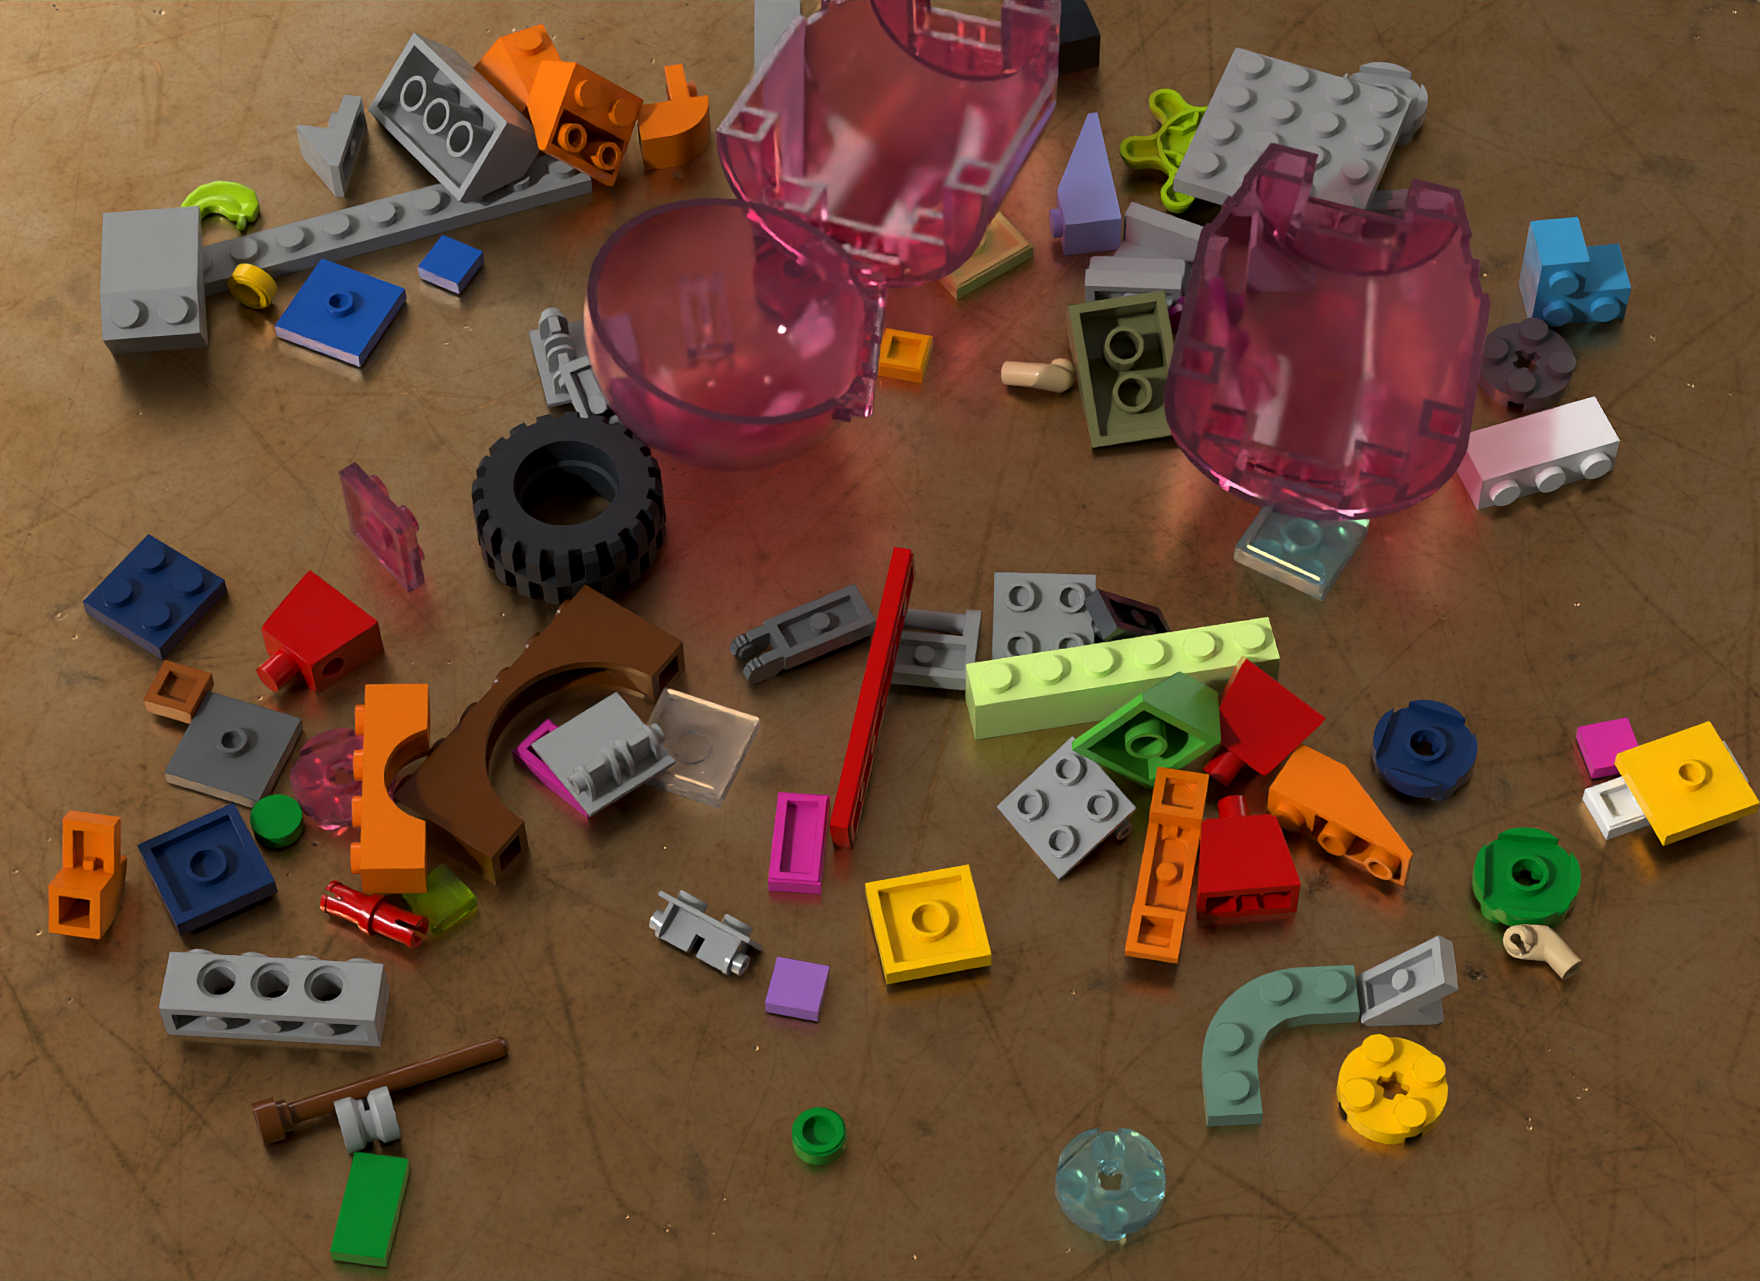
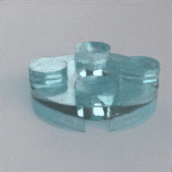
M1118 1127V1132L1106 1131L1101 1133L1100 1128L1087 1130L1072 1139L1059 1157L1055 1181L1056 1198L1063 1212L1077 1226L1088 1232L1098 1234L1104 1240H1120L1127 1233L1138 1231L1149 1224L1163 1205L1167 1180L1164 1173L1165 1166L1162 1155L1150 1140L1131 1129ZM1104 1173L1111 1177L1116 1173L1123 1176L1120 1184L1121 1189L1108 1191L1101 1188V1180L1098 1175Z

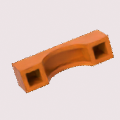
M365 684V704L355 705L356 736H364L363 750H354L353 755L354 781H362V796L352 797L353 827H361V842H351L350 861L351 874H361L362 888L365 894L427 893L428 840L426 822L410 816L399 809L389 797L388 791L396 775L405 766L427 756L430 751L431 706L428 684Z

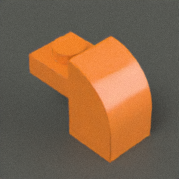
M683 64L664 66L667 101L643 104L641 106L636 124L645 171L675 167L690 162L699 156L709 143L711 136L708 95H697L695 81L686 82Z
M69 810L64 816L63 867L48 885L49 933L100 940L112 924L124 890L127 870V856L121 855V817Z

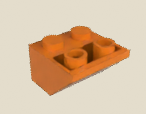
M542 60L526 103L539 150L607 186L614 185L644 100L577 62Z

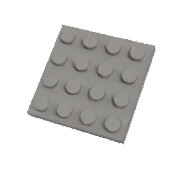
M1236 47L1174 177L1173 191L1243 212L1252 207L1267 219L1353 244L1410 113L1412 97Z

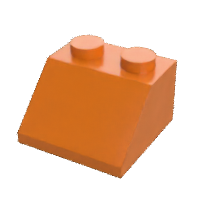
M542 23L499 37L474 66V69L531 122L526 103L541 61L562 60Z

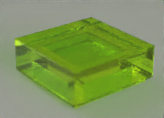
M444 863L428 873L427 893H402L403 902L414 914L428 918V928L436 936L478 906L476 896Z

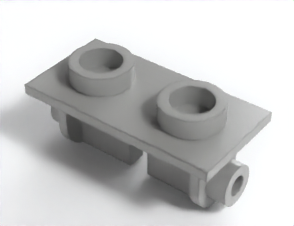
M660 890L658 895L668 901L669 904L665 911L661 909L656 910L649 922V928L655 930V937L660 940H665L690 953L698 937L704 938L705 940L696 957L721 970L728 976L732 973L741 976L745 972L750 962V957L745 955L749 945L762 951L763 946L749 938L753 928L728 914H725L721 922L704 914L709 905L683 890L679 892L677 898Z

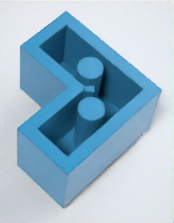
M1578 217L1530 221L1519 278V287L1527 317L1541 319L1548 326L1553 327L1570 323L1607 322L1613 319L1625 318L1631 285L1619 244L1586 247Z

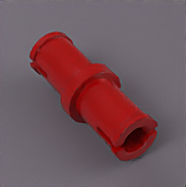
M337 880L331 881L325 888L327 891L334 893L336 899L322 894L320 901L322 912L333 914L359 925L360 932L370 936L379 933L406 944L407 947L416 949L422 944L423 939L415 936L413 930L426 935L429 927L427 917L390 904L389 898L384 895L374 893L370 896L345 886Z

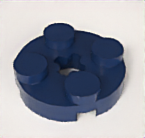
M1433 700L1410 701L1407 708L1399 709L1394 712L1393 708L1381 717L1374 731L1372 758L1375 764L1376 778L1381 783L1390 785L1395 790L1406 795L1431 798L1437 801L1447 800L1453 796L1455 789L1462 786L1472 774L1478 749L1476 736L1474 733L1472 736L1471 731L1465 726L1466 719L1461 713L1444 703ZM1423 741L1432 744L1431 751L1436 754L1422 756L1417 754L1411 746L1420 747Z

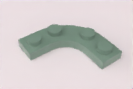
M1354 965L1297 967L1270 972L1246 983L1226 999L1209 1025L1203 1046L1201 1072L1207 1126L1262 1123L1263 1111L1257 1063L1258 1056L1269 1039L1284 1029L1301 1025L1358 1022L1360 1009Z

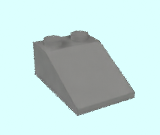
M199 206L103 213L100 280L102 338L112 354L208 347Z

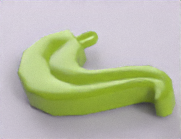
M214 181L200 185L186 197L180 206H199L201 220L207 214L220 213L230 221H237L236 227L240 231L245 229L247 222L254 223L260 212L259 202L254 190L238 182Z

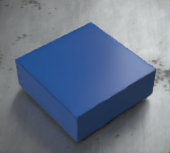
M442 235L419 264V277L460 294L483 265V251Z

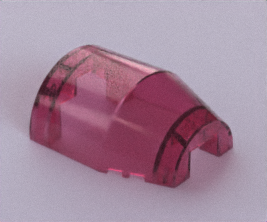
M821 0V9L809 18L799 15L789 23L716 130L717 149L722 170L736 199L755 224L777 245L803 263L837 279L869 287L891 289L921 286L950 275L960 268L979 246L1045 134L1053 117L1058 84L1061 0H1005L1001 6V22L931 7V0Z
M1271 142L1246 173L1240 188L1232 197H1227L1223 202L1220 213L1211 224L1207 223L1200 232L1164 389V410L1168 426L1179 448L1202 474L1227 492L1261 508L1288 516L1320 521L1363 520L1399 512L1427 499L1446 484L1459 468L1469 444L1491 302L1489 294L1482 291L1479 280L1481 271L1480 261L1473 258L1469 244L1472 231L1461 191L1413 178L1399 218L1312 197L1309 194L1312 188L1318 154Z

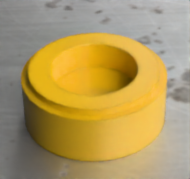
M239 264L227 281L231 294L242 304L254 309L267 308L278 292V287L273 278L261 268L251 264Z

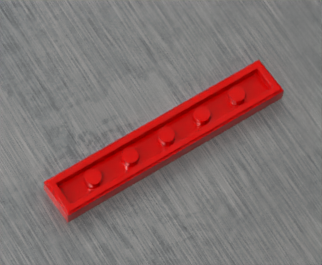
M893 548L829 824L833 846L851 849V846H854L916 576L914 553H912L911 549Z

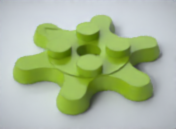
M1159 89L1150 95L1148 104L1154 118L1162 125L1160 130L1149 136L1135 135L1124 139L1120 144L1119 153L1123 162L1129 168H1154L1167 174L1169 178L1162 186L1160 192L1161 200L1168 211L1179 214L1186 212L1191 207L1195 197L1173 191L1174 177L1208 106H1192L1185 102L1175 90Z

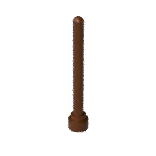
M496 1036L288 1104L285 1099L275 1102L273 1097L252 1103V1111L263 1145L285 1139V1133L293 1131L294 1124L336 1111L333 1101L346 1097H351L354 1100H363L367 1098L370 1090L387 1086L390 1094L505 1056L509 1051V1043L504 1037Z

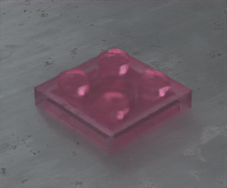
M356 462L339 471L351 532L409 593L424 584L425 579L421 561L425 559V556L417 541L416 532L419 531V524L413 513L405 505L398 507L390 499L389 492L382 480L375 474L368 476Z

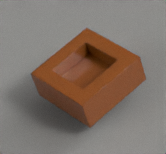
M164 660L143 699L146 711L190 724L207 691H211L214 686L212 674Z

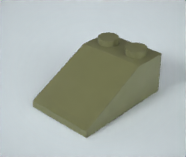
M1165 291L1068 305L1065 319L1073 365L1076 370L1075 375L1092 449L1189 434Z

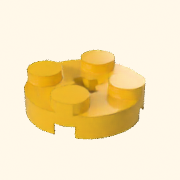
M1382 1034L1370 1035L1365 1038L1361 1046L1354 1049L1347 1056L1341 1066L1336 1092L1339 1104L1341 1102V1106L1347 1114L1348 1123L1362 1136L1383 1144L1405 1143L1408 1137H1415L1422 1133V1136L1428 1134L1440 1122L1448 1096L1445 1064L1440 1057L1413 1041L1397 1037H1387ZM1389 1081L1401 1084V1088L1407 1094H1396L1393 1100L1384 1097V1088L1380 1084Z

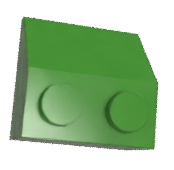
M1179 671L1144 691L1072 741V751L1150 790L1155 784L1157 767L1180 770L1221 742L1218 691Z

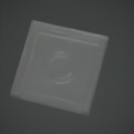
M665 687L646 725L649 727L656 723L661 728L666 738V741L661 744L675 759L676 764L644 784L720 809L760 729L759 718Z

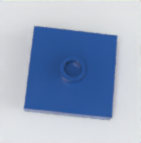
M321 258L275 324L276 335L361 367L406 301L405 288Z

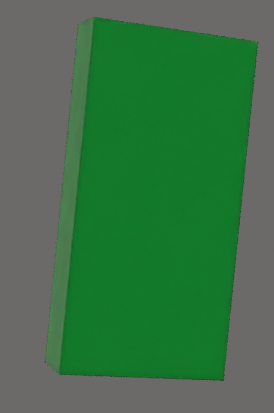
M361 1152L354 1153L330 1249L332 1260L387 1267L411 1169L409 1159Z

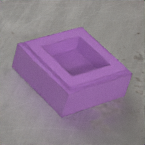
M777 957L765 1001L766 1012L818 1021L830 977L829 966Z

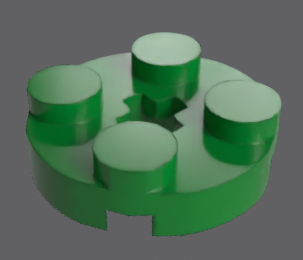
M1518 827L1499 833L1497 840L1490 842L1487 846L1485 843L1479 850L1473 868L1472 886L1475 897L1481 904L1482 914L1491 922H1502L1508 926L1529 924L1544 925L1552 928L1561 925L1565 920L1566 914L1576 902L1581 884V870L1577 858L1572 852H1570L1569 856L1565 849L1557 845L1558 838L1540 829ZM1521 870L1531 871L1532 879L1540 880V883L1524 886L1516 882L1514 878L1519 877Z

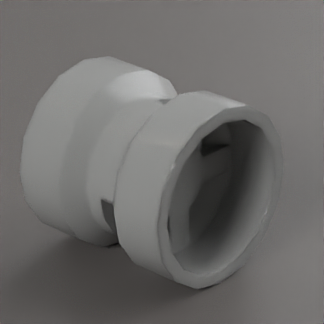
M387 1086L370 1090L367 1098L363 1100H354L351 1097H346L333 1101L348 1154L364 1150L369 1142L376 1139L384 1143L402 1139Z

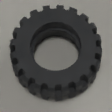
M564 412V417L551 418V415L547 414L537 417L536 423L527 426L523 422L511 429L510 437L507 440L504 437L499 438L489 448L490 457L486 455L481 459L476 469L477 478L472 483L471 494L479 545L488 567L496 571V577L506 586L513 587L517 584L519 594L531 599H535L537 595L544 596L546 603L561 605L562 600L573 599L583 586L587 585L602 595L610 597L617 594L618 586L624 584L626 587H629L641 577L640 568L647 570L658 557L657 549L663 545L666 533V514L661 470L657 459L651 456V449L643 439L639 437L633 439L632 430L616 422L614 426L608 424V418L591 414L590 418L580 417L579 412ZM568 491L593 493L611 503L597 517L575 525L547 524L528 514L542 500Z

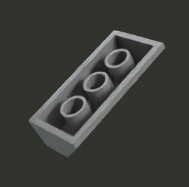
M413 33L368 108V111L459 202L465 204L522 178L539 152L532 123L453 48L417 33Z

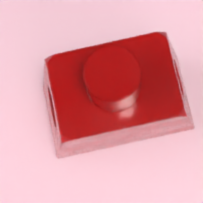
M309 570L263 624L261 631L267 654L270 657L256 669L260 680L274 692L279 691L294 676L311 690L323 691L384 650L379 623L346 596Z
M1242 656L1218 699L1221 733L1220 746L1202 769L1226 787L1229 786L1245 763L1265 777L1313 733L1326 718Z
M1231 795L1219 800L1217 803L1219 818L1206 819L1201 822L1196 919L1204 920L1297 912L1301 886L1300 878L1278 819L1271 814L1250 815L1248 799L1244 796Z

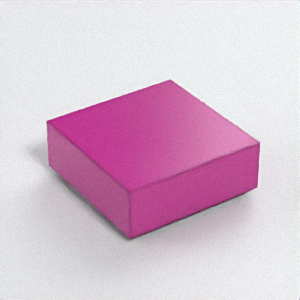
M1628 717L1579 726L1576 733V739L1592 779L1620 774L1614 764L1617 753L1639 746Z

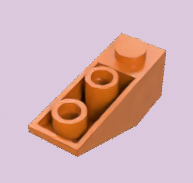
M1301 743L1269 788L1266 814L1275 816L1281 828L1290 832L1297 831L1318 842L1329 853L1337 856L1343 855L1365 866L1374 876L1383 880L1390 879L1404 887L1408 882L1413 857L1411 850L1347 766Z

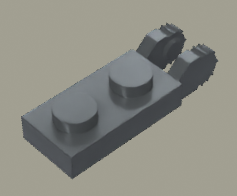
M852 584L763 621V625L751 629L745 634L736 636L732 640L733 642L729 649L733 656H736L737 660H744L746 658L749 659L750 656L754 657L761 654L771 644L773 650L750 660L742 671L751 684H757L763 680L776 677L783 668L785 670L874 634L877 620L856 585Z

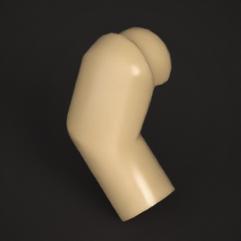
M1057 358L1051 364L1006 361L1002 366L1001 379L1004 385L1032 387L1061 393L1073 385V377L1076 370L1073 363L1064 358Z
M1521 924L1511 926L1504 933L1503 945L1508 954L1522 960L1546 961L1562 980L1571 978L1583 965L1580 958L1548 926Z

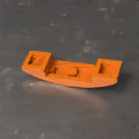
M1157 767L1139 880L1124 955L1178 964L1210 774Z

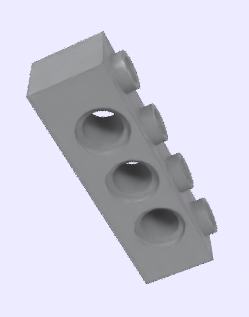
M194 949L187 953L170 952L159 1011L167 1035L381 1047L390 989L384 964L374 963L363 958H353L344 962L321 960L310 955H300L291 959L267 957L256 952H247L238 956L220 955L208 950ZM232 988L226 994L213 995L216 991L220 989ZM285 991V993L279 997L267 998V996L273 992ZM329 994L339 995L330 1001H320L322 997Z

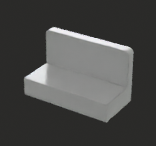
M1131 202L1124 214L1123 240L1113 256L1183 259L1185 261L1183 296L1192 297L1202 289L1203 275L1205 273L1211 274L1217 263L1219 232Z
M1092 256L1090 258V267L1086 269L1085 274L1086 302L1164 290L1169 310L1177 305V300L1180 297H1183L1185 261L1183 259Z

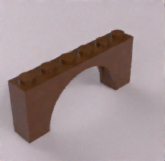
M584 585L573 599L568 598L559 606L555 618L542 633L537 632L528 640L523 654L510 668H503L497 674L491 689L478 703L473 702L465 709L459 724L446 738H440L434 743L423 764L413 774H407L402 778L393 795L394 804L408 815L426 822L429 844L497 885L529 849L524 821L503 804L489 780L492 760L504 735L522 716L538 705L553 698L579 691H616L636 696L655 705L685 671L683 642L591 587Z

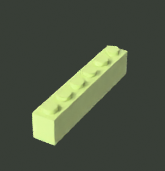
M1257 618L966 664L965 698L974 738L979 740L1104 720L1144 691L1179 671L1218 691L1219 699L1237 662L1242 656L1277 681L1280 656L1269 618Z

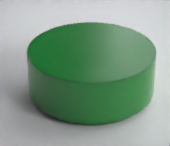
M275 794L264 797L251 810L250 824L253 835L260 844L266 847L283 848L289 846L301 836L304 830V818L301 807L296 800L287 795Z
M814 1107L802 1112L795 1119L792 1126V1144L795 1153L803 1161L813 1165H825L837 1160L843 1154L847 1145V1130L843 1118L834 1110L825 1107Z

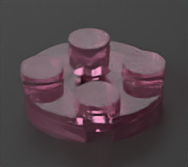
M332 729L311 738L299 751L300 758L296 762L295 767L293 768L292 765L290 782L295 800L300 805L301 810L308 817L316 820L318 826L325 830L333 831L342 826H352V797L362 796V781H354L353 778L347 784L338 785L333 783L336 781L335 773L340 770H344L347 775L354 774V750H363L364 736H356L354 729ZM396 777L392 781L388 791V795L392 801Z

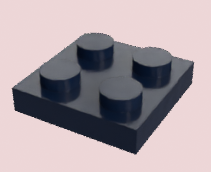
M148 534L83 600V604L87 614L163 660L228 591L224 579Z
M234 802L137 845L140 857L180 936L278 892L275 880Z

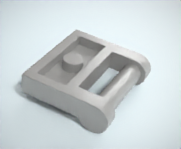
M908 609L904 628L961 633L963 636L903 631L891 683L966 690V664L976 662L981 634L982 610L967 609L966 614Z

